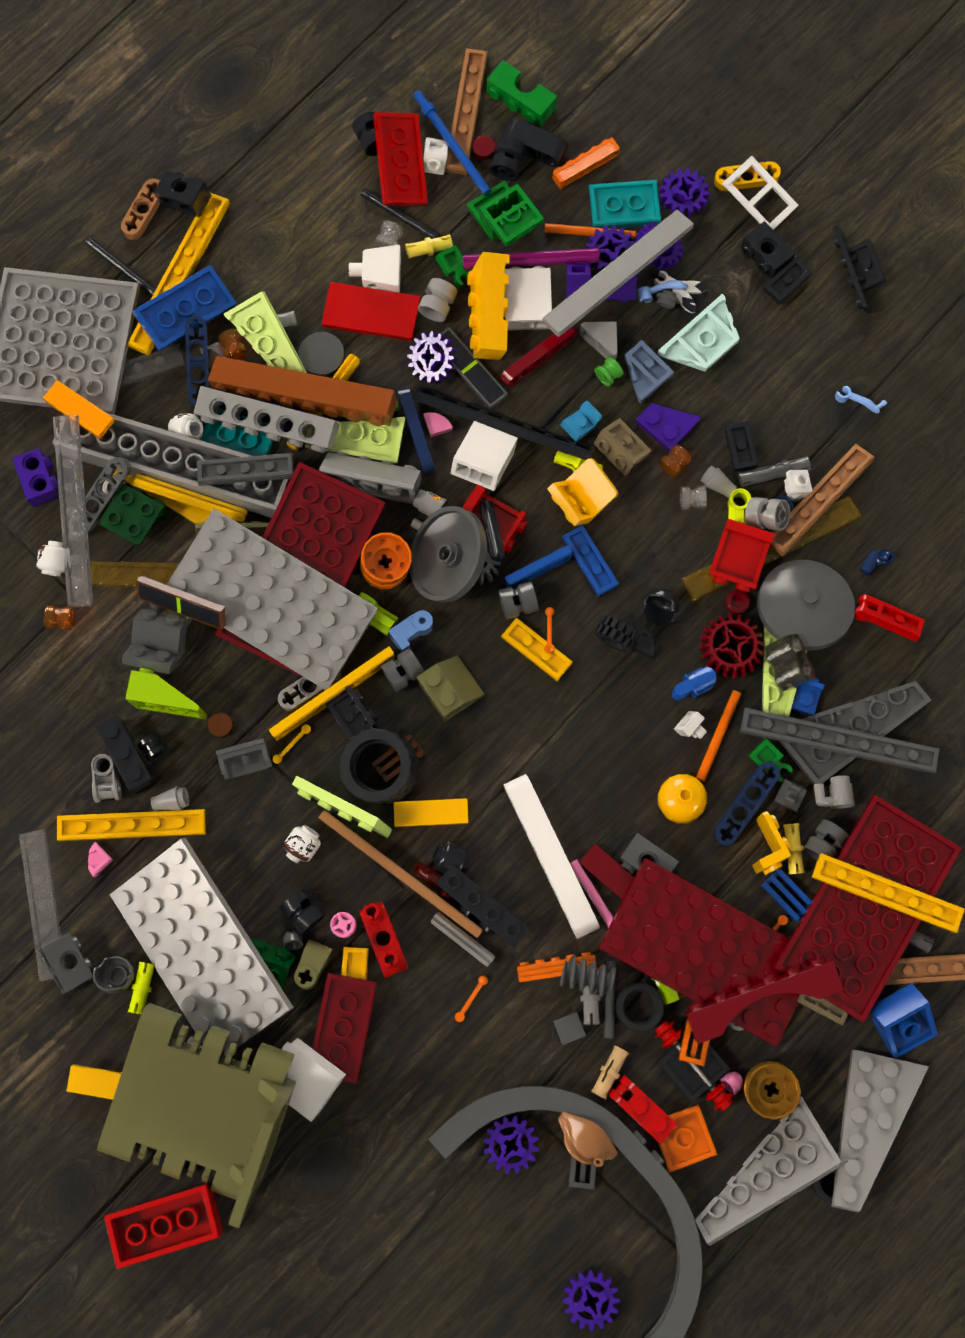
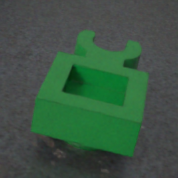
M456 245L436 255L435 259L446 277L453 275V282L456 288L460 289L463 286L460 278H463L467 283L468 271L464 270L463 256Z
M766 738L748 755L758 766L763 762H772L778 766L779 770L785 768L789 773L793 772L790 765L779 761L784 755ZM770 767L769 769L763 768V771H764L765 773H767L770 769H773V768H772V767ZM779 776L777 781L783 782L784 779Z

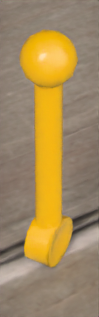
M304 724L301 727L302 731L279 755L277 754L273 757L275 764H280L283 756L305 734L307 735L311 732L310 725Z

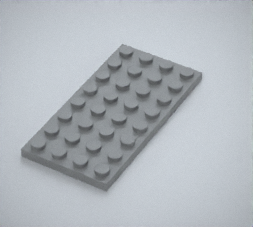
M216 509L212 510L167 583L168 586L224 606L226 614L225 629L324 690L333 685L379 610L376 606Z
M186 838L177 841L110 894L152 964H155L154 967L195 1033L198 1030L204 1033L201 1041L202 1044H204L208 1031L213 1025L231 1031L223 1056H226L231 1042L236 1043L237 1048H239L294 1008Z

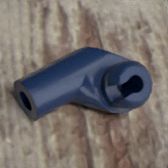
M887 549L870 552L860 572L870 576L875 566L892 563L895 559L894 553Z

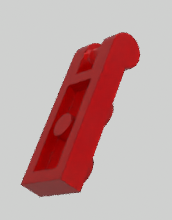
M861 595L859 597V607L856 608L854 614L858 621L867 620L915 642L920 638L924 619L872 596Z
M624 1075L619 1080L621 1083L615 1090L612 1088L608 1095L662 1145L678 1127V1124ZM630 1090L634 1095L627 1102L622 1096Z

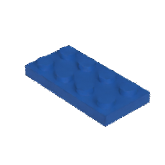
M210 265L134 309L133 314L160 352L185 337L186 321L191 316H200L207 324L236 307L237 302ZM194 321L193 325L189 326V329L195 331L202 326H199L198 322Z

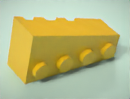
M482 252L473 269L468 272L467 284L470 285L471 290L468 296V305L471 306L472 313L469 317V327L472 328L470 349H473V358L501 360L507 351L508 320H504L503 317L506 316L508 308V298H504V294L506 292V285L509 284V274H505V266L509 264L510 254Z

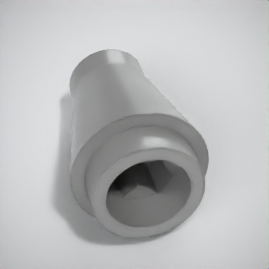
M712 465L700 480L704 483L705 487L728 498L737 487L718 467L715 468Z
M179 786L151 797V806L154 811L183 810L190 803L187 789L185 787L180 788Z

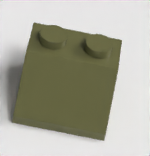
M458 655L435 664L417 676L418 684L444 722L485 695Z

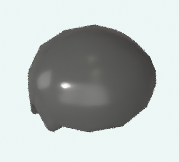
M120 956L104 958L103 962L93 970V981L101 991L117 995L127 990L133 982L134 968L127 959Z

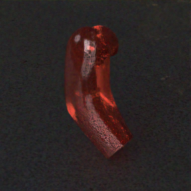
M417 862L414 865L413 873L426 883L439 887L437 883L443 877L442 873L421 862ZM441 888L440 895L445 898H451V896Z

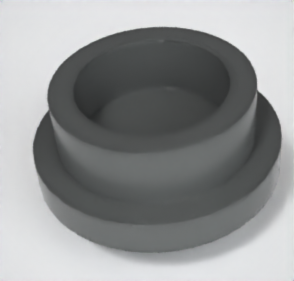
M663 290L662 293H657V304L662 307L674 309L675 304L679 302L676 294L671 291Z

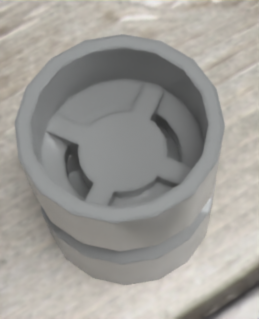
M432 278L425 290L427 295H424L419 303L418 311L432 321L444 322L450 310L448 304H453L458 292L451 283L443 279Z
M752 497L745 510L746 523L759 529L767 528L768 530L782 531L789 523L790 506L783 499L769 500L768 498Z

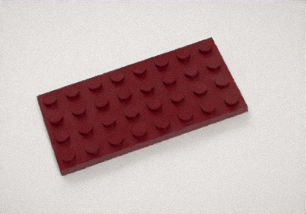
M299 462L262 538L346 588L361 557L364 544L369 540L386 503ZM217 629L216 636L303 677L227 629Z
M873 795L836 859L935 897L962 848L877 795ZM822 882L773 968L786 974V969L800 965L801 968L809 966V961L824 956L825 959L833 960L844 991L823 999L864 1023L921 920Z
M645 858L598 949L693 1002L703 1001L705 1004L713 1001V996L719 993L727 992L729 995L738 992L737 987L752 983V986L762 983L761 979L768 975L776 974L777 977L784 975L773 967L787 945L789 938ZM783 993L763 997L740 1011L731 1023L777 1047L795 1011L800 994Z

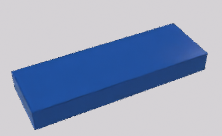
M583 525L562 536V540L566 546H570L572 556L598 598L619 586V582Z
M567 545L506 576V587L515 589L518 584L528 582L571 560L572 550L570 546Z

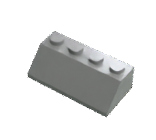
M340 451L335 453L328 452L319 469L320 472L370 496L413 504L419 492L422 479L421 471L417 470L414 466L405 465L400 467L395 466L394 463L389 461L375 462L365 456H358V458L350 457L348 454Z

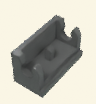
M264 738L216 751L221 773L224 775L225 780L273 768L268 745Z

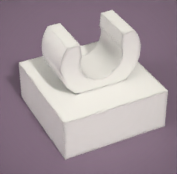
M688 711L674 730L681 736L690 737L692 735L694 738L698 737L701 739L707 732L700 726L705 718L699 712Z

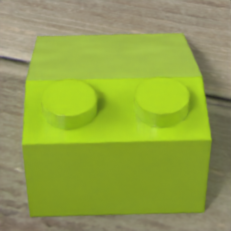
M140 668L139 671L131 670L125 699L135 708L207 720L208 715L199 705L154 674L153 670Z

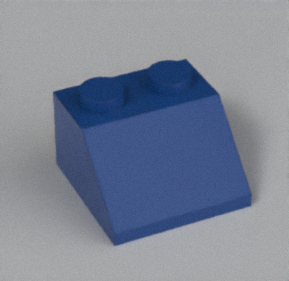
M912 983L876 1002L870 1011L873 1024L894 1059L938 1035L929 1002Z

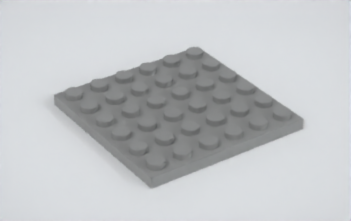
M4 267L0 285V401L54 408L46 403L43 397L58 380L102 411L115 415L128 350L127 343L130 339L134 321L133 310L137 306L140 285L136 282Z

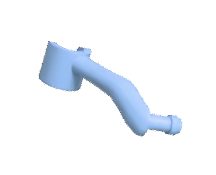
M680 280L666 281L653 287H641L637 290L639 301L642 302L644 300L645 303H649L653 300V293L665 289L680 290L683 288L686 290L688 289V284H683V281Z
M848 386L842 388L846 396L841 395L838 391L835 394V399L840 403L851 399L877 414L880 412L879 409L887 405L886 400H883L876 406L870 399L852 393Z

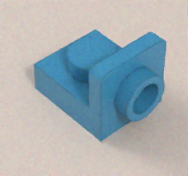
M585 401L580 409L564 419L560 426L577 442L595 430L602 415L589 401Z

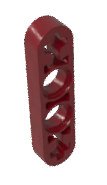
M571 327L560 337L553 333L509 366L501 374L500 379L507 387L515 385L568 345L577 336V331Z

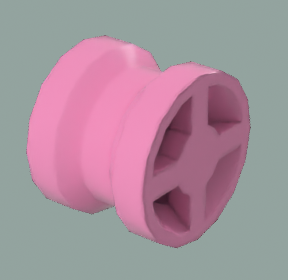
M340 912L333 916L330 927L332 932L338 937L348 938L355 933L357 923L355 918L349 913Z

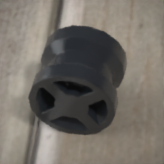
M157 732L147 735L137 744L139 750L144 751L146 754L145 758L148 762L155 761L168 750V746L160 741V735Z

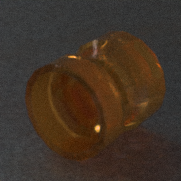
M237 329L224 331L218 336L220 345L224 347L223 353L226 358L239 360L246 356L247 349L241 342L242 336Z
M675 444L670 449L669 455L663 456L659 460V465L668 475L675 478L680 474L681 468L687 466L692 461V458L683 447Z
M48 604L44 612L45 627L51 629L61 627L63 630H71L75 618L74 608L72 606L58 608L56 605Z

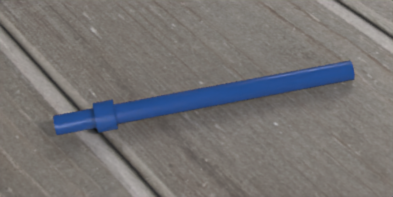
M420 90L416 91L413 96L421 106V112L426 118L431 120L483 195H489L492 190L437 115L435 106L432 102L427 101Z

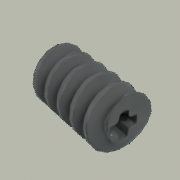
M572 956L568 962L565 959L560 986L563 987L568 980L570 989H573L576 983H579L581 992H583L586 986H589L590 994H593L596 988H598L600 997H603L606 991H609L610 996L616 968L612 966L606 972V965L601 964L597 970L595 961H592L586 967V959H581L579 964H577L576 956Z

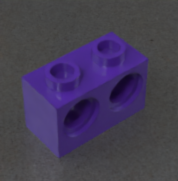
M38 448L12 458L26 499L33 507L60 498L57 489L61 487L56 475L52 476L50 468H53V464L48 454L44 455ZM39 463L35 470H30L33 464ZM47 484L44 490L38 491L40 485Z

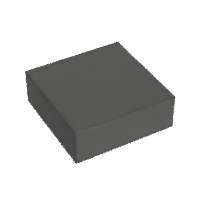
M577 1012L553 1021L562 1045L586 1036Z

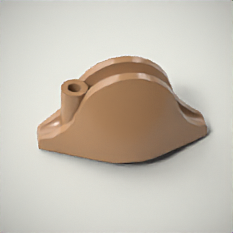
M566 1112L559 1116L558 1121L563 1130L565 1146L571 1156L577 1161L588 1165L594 1163L595 1166L601 1167L604 1160H612L618 1154L605 1131L596 1123Z

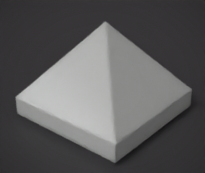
M222 341L208 345L209 369H212L216 356L228 358ZM200 348V351L203 355L204 350L203 348Z

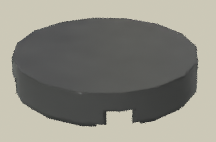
M315 332L307 336L302 341L298 350L299 358L308 374L329 377L340 368L345 360L344 347L341 341L333 334L327 332Z

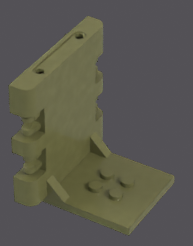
M148 1003L140 1016L97 1146V1151L131 1162L135 1157L138 1145L142 1144L138 1159L144 1161L149 1147L156 1149L153 1164L159 1166L165 1152L167 1154L161 1174L178 1180L181 1179L187 1161H190L187 1176L191 1178L196 1173L197 1164L206 1167L202 1174V1182L208 1183L212 1170H215L216 1174L210 1191L236 1200L228 1225L239 1228L265 1176L296 1081L287 1078L295 1054L261 1043L252 1066L248 1065L252 1054V1049L248 1047L242 1055L241 1062L233 1059L237 1051L236 1043L231 1042L227 1055L223 1056L231 1031L213 1025L208 1031L203 1047L200 1048L204 1034L202 1031L198 1030L194 1035L193 1044L184 1042L188 1034V1026L182 1025L178 1037L175 1039L174 1036L182 1014Z

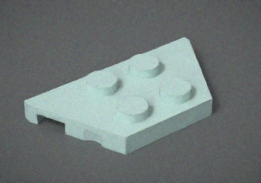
M721 294L660 348L658 355L704 372L713 366L740 339L736 328L733 326L731 312L729 313L725 296Z

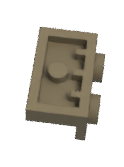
M620 418L602 429L594 442L599 451L624 476L629 474L633 466L647 458L651 453L647 445Z

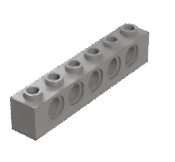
M200 386L193 412L201 417L200 421L214 425V421L221 422L224 428L236 430V427L244 428V433L258 436L260 432L267 434V439L280 442L281 438L289 440L288 444L301 448L303 444L310 445L311 450L325 453V450L333 451L340 425L337 421L203 386ZM225 404V412L222 415H218V408ZM248 410V417L241 421L240 413ZM269 415L270 423L267 426H262V419ZM292 421V429L289 432H284L285 423ZM315 427L314 436L307 438V429Z

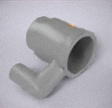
M421 489L414 499L413 507L417 508L419 512L430 516L435 511L446 507L448 500L430 491L426 492ZM414 518L411 527L418 530L423 522Z
M834 776L830 778V797H825L824 784H814L815 801L818 806L830 807L832 809L855 806L850 776Z

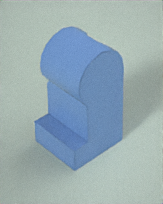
M418 611L388 631L389 637L399 651L403 652L410 648L409 643L420 635H427L432 631L433 618L427 611Z

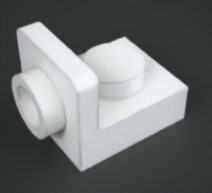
M426 137L423 158L425 172L439 175L444 174L448 144L445 140Z
M789 470L786 472L787 479L784 480L785 491L790 500L798 502L813 492L808 470Z

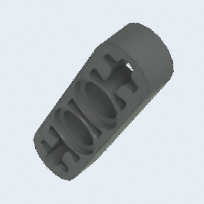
M116 457L106 464L69 522V528L73 534L83 536L89 534L94 529L130 474L131 465L126 458ZM115 464H122L121 469L123 472L117 473L114 478L108 476L114 474L117 470ZM104 480L108 481L112 486L109 494L104 493L101 489V483ZM91 499L96 500L99 504L97 513L92 512L88 507ZM86 516L91 517L86 519L83 524L85 528L80 530L78 522L85 519Z

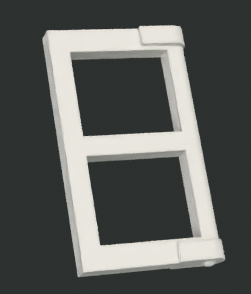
M753 156L747 159L722 184L760 224L766 221L773 230L798 207V204ZM752 167L768 184L748 201L733 186V183L748 168ZM772 188L786 202L788 207L769 223L753 206Z

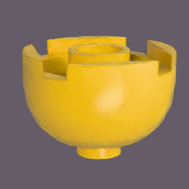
M677 774L668 778L661 785L658 792L659 808L668 820L675 823L687 824L696 820L704 812L707 804V792L703 784L697 778L688 774Z

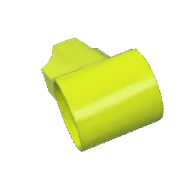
M740 488L731 493L727 503L728 519L747 524L745 510L751 499V495L747 490ZM740 497L745 501V505L737 506L733 499Z

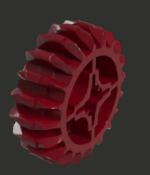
M728 614L726 621L722 616H719L717 622L711 620L709 623L710 628L705 627L703 630L705 635L701 636L699 641L704 644L699 646V651L706 653L701 656V659H709L710 661H708L706 667L710 668L714 665L716 674L719 670L723 671L722 678H726L728 672H731L732 679H736L737 672H739L740 676L745 677L746 670L752 673L755 670L753 665L758 666L761 663L758 657H763L764 652L760 649L765 646V642L757 641L762 638L763 634L754 633L758 628L757 625L748 626L751 621L750 618H747L743 623L741 622V615H737L736 619L733 620L732 614ZM732 630L739 631L745 636L738 637L734 635ZM721 631L723 634V644L714 649L713 638ZM729 642L737 645L734 651H732V648L728 649L727 645ZM750 644V656L742 662L741 649ZM727 656L735 664L727 663L719 657Z

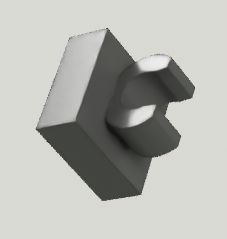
M784 779L773 802L796 813L807 790Z

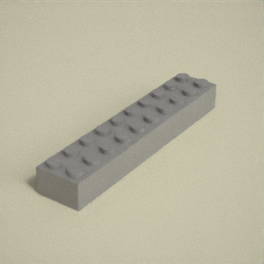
M110 413L107 414L113 417L115 422L101 439L64 415L52 442L59 455L102 468L111 459L124 457L131 465L129 476L135 477L137 473L269 518H272L290 479L199 486L197 481L198 460L248 457L251 455ZM115 464L117 467L116 472H123L121 469L122 464Z

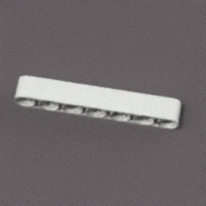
M524 774L503 784L576 938L579 939L600 929L599 923L528 776Z

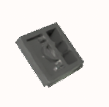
M146 602L133 618L131 645L123 654L122 664L170 674L185 653L187 627L193 619Z

